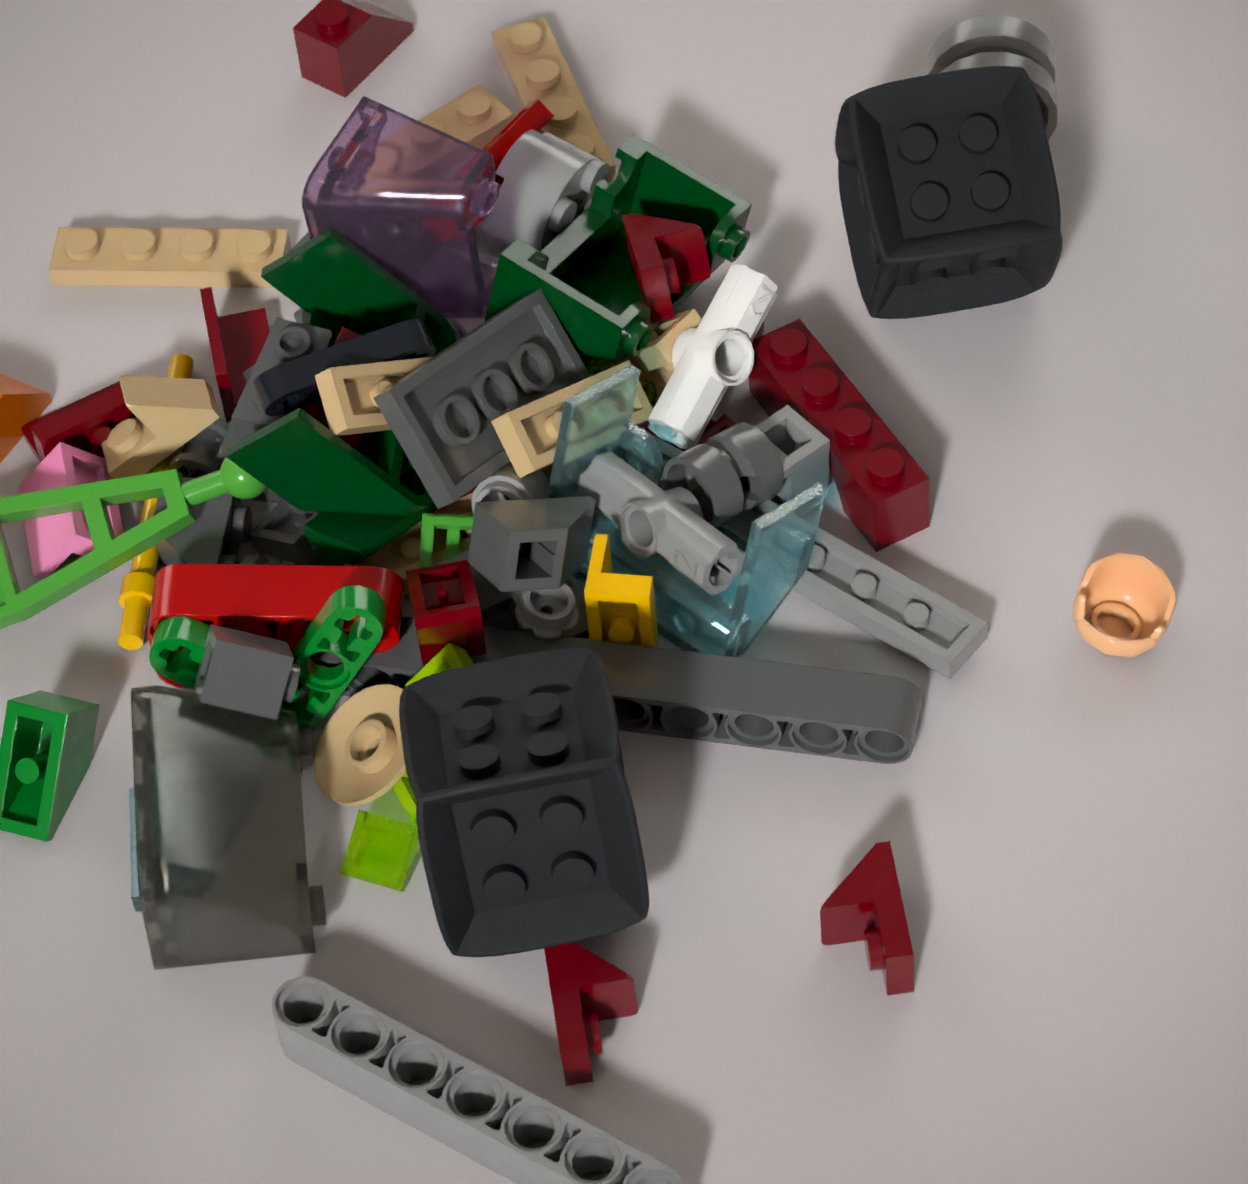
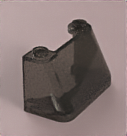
M158 685L131 688L137 876L141 910L154 970L316 953L314 926L327 925L323 885L310 886L307 866L301 776H303V763L315 762L311 723L299 724L298 715L295 711L280 709L277 720L200 703L195 692Z

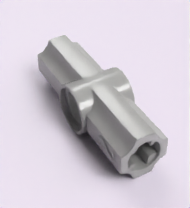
M606 452L595 456L591 465L580 474L577 493L582 497H592L596 501L595 508L618 525L620 538L625 548L632 555L638 558H648L657 554L710 595L728 590L734 578L743 571L746 553L737 547L734 541L703 519L701 506L689 490L683 487H674L664 491L613 452Z

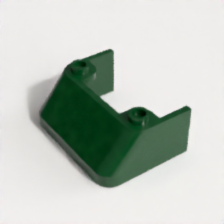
M333 227L262 268L261 278L305 311L302 324L330 330L334 341L342 327L362 336L410 319H420L424 322L436 349L432 357L457 341L451 324L438 310ZM298 408L229 446L227 449L226 457L301 511L410 516L433 503L432 498L392 430L363 433L357 448L354 449L301 408Z

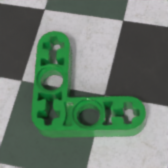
M359 585L345 586L337 589L328 598L292 650L294 656L293 663L300 665L299 681L292 702L282 701L277 720L253 714L250 715L292 732H306L316 728L324 720L380 642L386 617V605L381 596L372 589ZM355 615L360 616L350 627L349 635L342 631L344 620L350 621ZM173 616L162 620L156 626L149 653L151 666L163 677L196 691L194 684L210 626L185 616ZM179 646L185 647L181 652L177 651ZM317 652H328L338 656L343 663L335 667H323L314 663L309 656ZM303 684L310 688L308 698L302 697L298 702H294L302 692Z

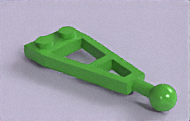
M226 457L220 470L184 482L183 477L176 469L0 497V629L33 617L195 523L192 506L226 494L239 499H252L259 496L267 487ZM165 497L168 508L115 537L107 506ZM83 510L95 550L27 589L20 591L2 524Z

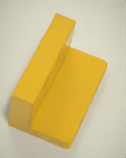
M595 534L584 590L589 639L659 648L653 576L613 573L609 535Z

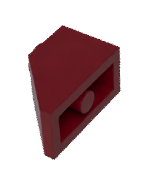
M321 0L293 27L301 76L346 98L414 31L413 23L367 2L358 0Z

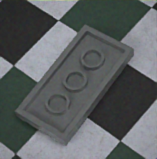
M539 288L524 295L375 396L374 400L434 504L439 509L455 502L510 462L491 421L507 412L591 376L544 293Z

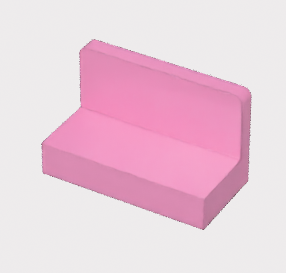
M59 442L20 484L19 493L36 492L113 478L108 474L104 458ZM119 504L107 506L114 534L117 537L124 533ZM83 510L24 520L33 576L44 579L51 575L71 553L84 556L95 550Z

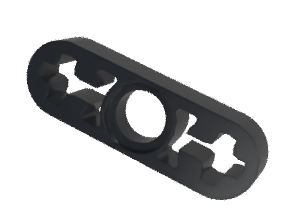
M410 319L276 365L261 373L254 380L253 386L266 415H283L298 408H304L322 401L315 375L330 367L432 357L436 349L424 322L420 319Z

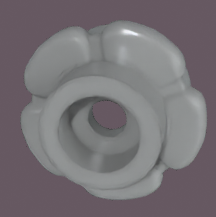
M565 583L559 589L523 591L519 597L520 604L515 607V617L519 625L524 629H529L536 637L543 639L560 637L562 631L572 630L579 618V610L574 606V593ZM541 611L550 612V613H552V614H551V615H549V614H544V613H541Z

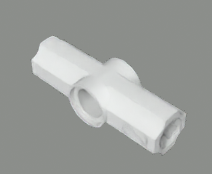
M731 265L698 328H689L683 331L676 339L672 349V362L675 370L648 418L650 422L648 428L660 439L671 442L682 449H690L696 446L728 386H737L743 383L751 374L754 365L752 342L777 297L776 290L778 286L765 274L756 272L746 265Z

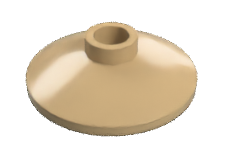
M378 684L365 688L346 700L326 724L315 752L314 773L320 790L334 802L344 806H359L372 802L388 792L405 774L406 767L399 718L402 688L392 684Z

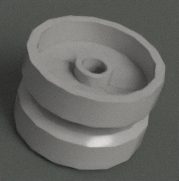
M979 15L955 23L937 37L928 53V75L985 66H1015L1024 68L1035 89L1048 140L1050 139L1057 127L1058 107L1057 89L1055 86V54L1045 33L1028 21L1011 16Z

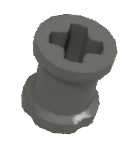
M219 418L185 443L181 454L174 456L171 460L168 470L176 469L183 478H198L220 470L217 455L229 423ZM187 469L192 471L191 474H188Z

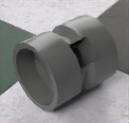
M741 422L710 437L705 444L696 445L670 459L664 466L662 481L664 491L674 487H683L689 490L701 506L703 519L717 529L735 519L741 511L751 510L776 496L782 489L784 474L778 453L768 437L756 426Z

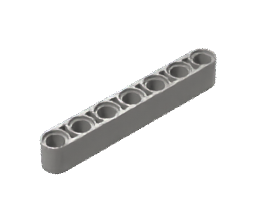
M310 976L293 978L281 985L272 998V1012L281 1047L290 1060L516 1184H685L681 1175L671 1166L320 979ZM316 1018L307 1024H298L302 1020ZM363 1048L373 1049L365 1054H353L355 1051ZM417 1079H431L422 1085H410L412 1081ZM474 1110H489L481 1116H467L469 1112ZM543 1140L548 1142L539 1148L529 1149L524 1147L532 1141ZM593 1172L608 1174L605 1178L596 1181L582 1179L585 1175Z

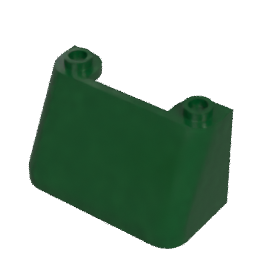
M633 134L617 148L615 157L621 160V165L615 180L608 183L601 179L595 185L590 207L543 250L539 251L517 238L500 254L485 322L524 295L541 288L578 354L615 361L622 360L628 354L635 357L645 348L652 336L653 330L662 321L650 322L651 311L644 304L632 268L622 216L634 213L700 226L703 231L712 274L725 260L731 263L734 262L746 247L750 232L745 229L752 204ZM704 281L680 286V293L670 295L673 311Z

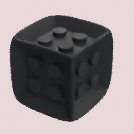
M985 66L913 77L868 88L850 96L844 101L839 112L835 133L839 193L857 283L871 317L879 319H908L979 308L1021 298L1044 288L1051 281L1061 256L1063 241L1060 231L1061 210L1059 192L1039 101L1033 84L1024 68L1015 66Z
M583 649L549 650L481 662L424 677L403 689L399 704L400 730L406 772L410 787L417 800L416 820L420 849L437 923L443 940L452 955L477 958L528 952L608 935L626 929L647 917L649 910L648 881L636 814L624 772L617 716L606 668L602 659L595 651Z

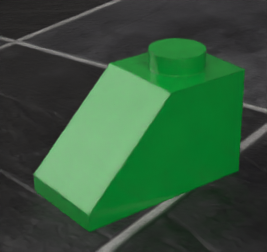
M42 690L7 701L0 744V830L45 842L53 839L89 769L99 704Z

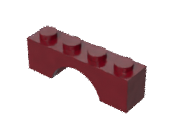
M801 319L754 339L752 342L754 365L749 375L750 393L769 417L786 405H789L830 440L829 470L836 484L843 511L874 551L878 552L930 527L929 477Z

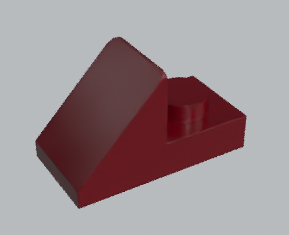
M634 213L622 216L632 268L644 304L651 311L650 322L655 323L675 318L670 295L680 293V286L704 281L711 276L702 229L700 226L692 223Z
M890 841L879 842L872 847L821 906V943L823 945H835L864 940L869 970L882 969L886 994L889 996L914 992V954Z
M575 942L544 948L566 1086L594 1082L590 1055L603 1053L598 1021L637 1014L638 1006L634 980L623 970Z

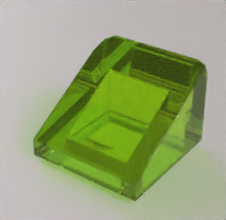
M358 810L340 874L404 892L422 857L417 826Z

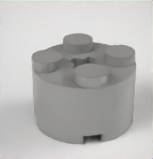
M533 129L525 132L506 153L495 173L505 179L497 196L487 192L489 198L484 202L482 211L486 214L481 221L483 230L508 245H511L518 238L539 251L543 250L590 207L595 185L601 179L606 180L609 164L542 130L538 133Z

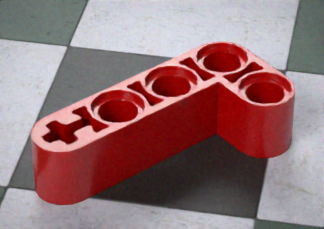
M168 565L161 568L155 576L147 629L150 648L156 626L162 620L173 616H185L209 626L214 624L286 641L292 652L328 598L337 589L345 586L359 585L372 589L385 602L386 617L383 634L372 653L385 652L393 649L399 641L405 584L402 578L394 571L375 566ZM355 615L350 621L344 620L342 631L349 635L350 627L360 616ZM179 646L177 651L181 652L185 647ZM157 673L158 677L166 684L176 688L190 689Z

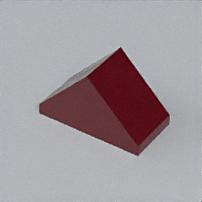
M468 559L406 570L422 665H426L448 643L465 649L469 657L487 654L481 610Z

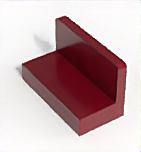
M212 287L200 289L212 360L225 420L228 422L231 421L232 414L247 384L243 373L256 364L270 330L265 308L218 317Z
M119 381L22 426L21 430L25 441L40 463L59 442L103 458L104 453L101 443L107 439L116 425L126 419H134L136 416L125 404Z

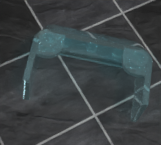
M630 364L565 400L546 498L582 497L577 493L580 474L591 465L595 456L606 452H613L664 490L660 486L664 468L661 448L647 431L631 421L640 369ZM816 483L752 522L748 542L723 526L717 528V530L734 541L737 547L745 552L741 573L734 578L728 590L710 595L657 554L648 558H638L632 555L625 548L620 538L618 525L596 508L594 509L587 561L572 576L586 585L595 534H608L613 573L653 576L659 635L683 651L741 657L746 653L807 571L827 489Z

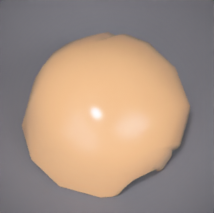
M1117 552L1097 559L1088 567L1077 589L1073 602L1072 618L1076 622V630L1089 645L1105 655L1134 658L1156 647L1158 641L1162 639L1170 624L1176 604V592L1164 569L1144 556Z

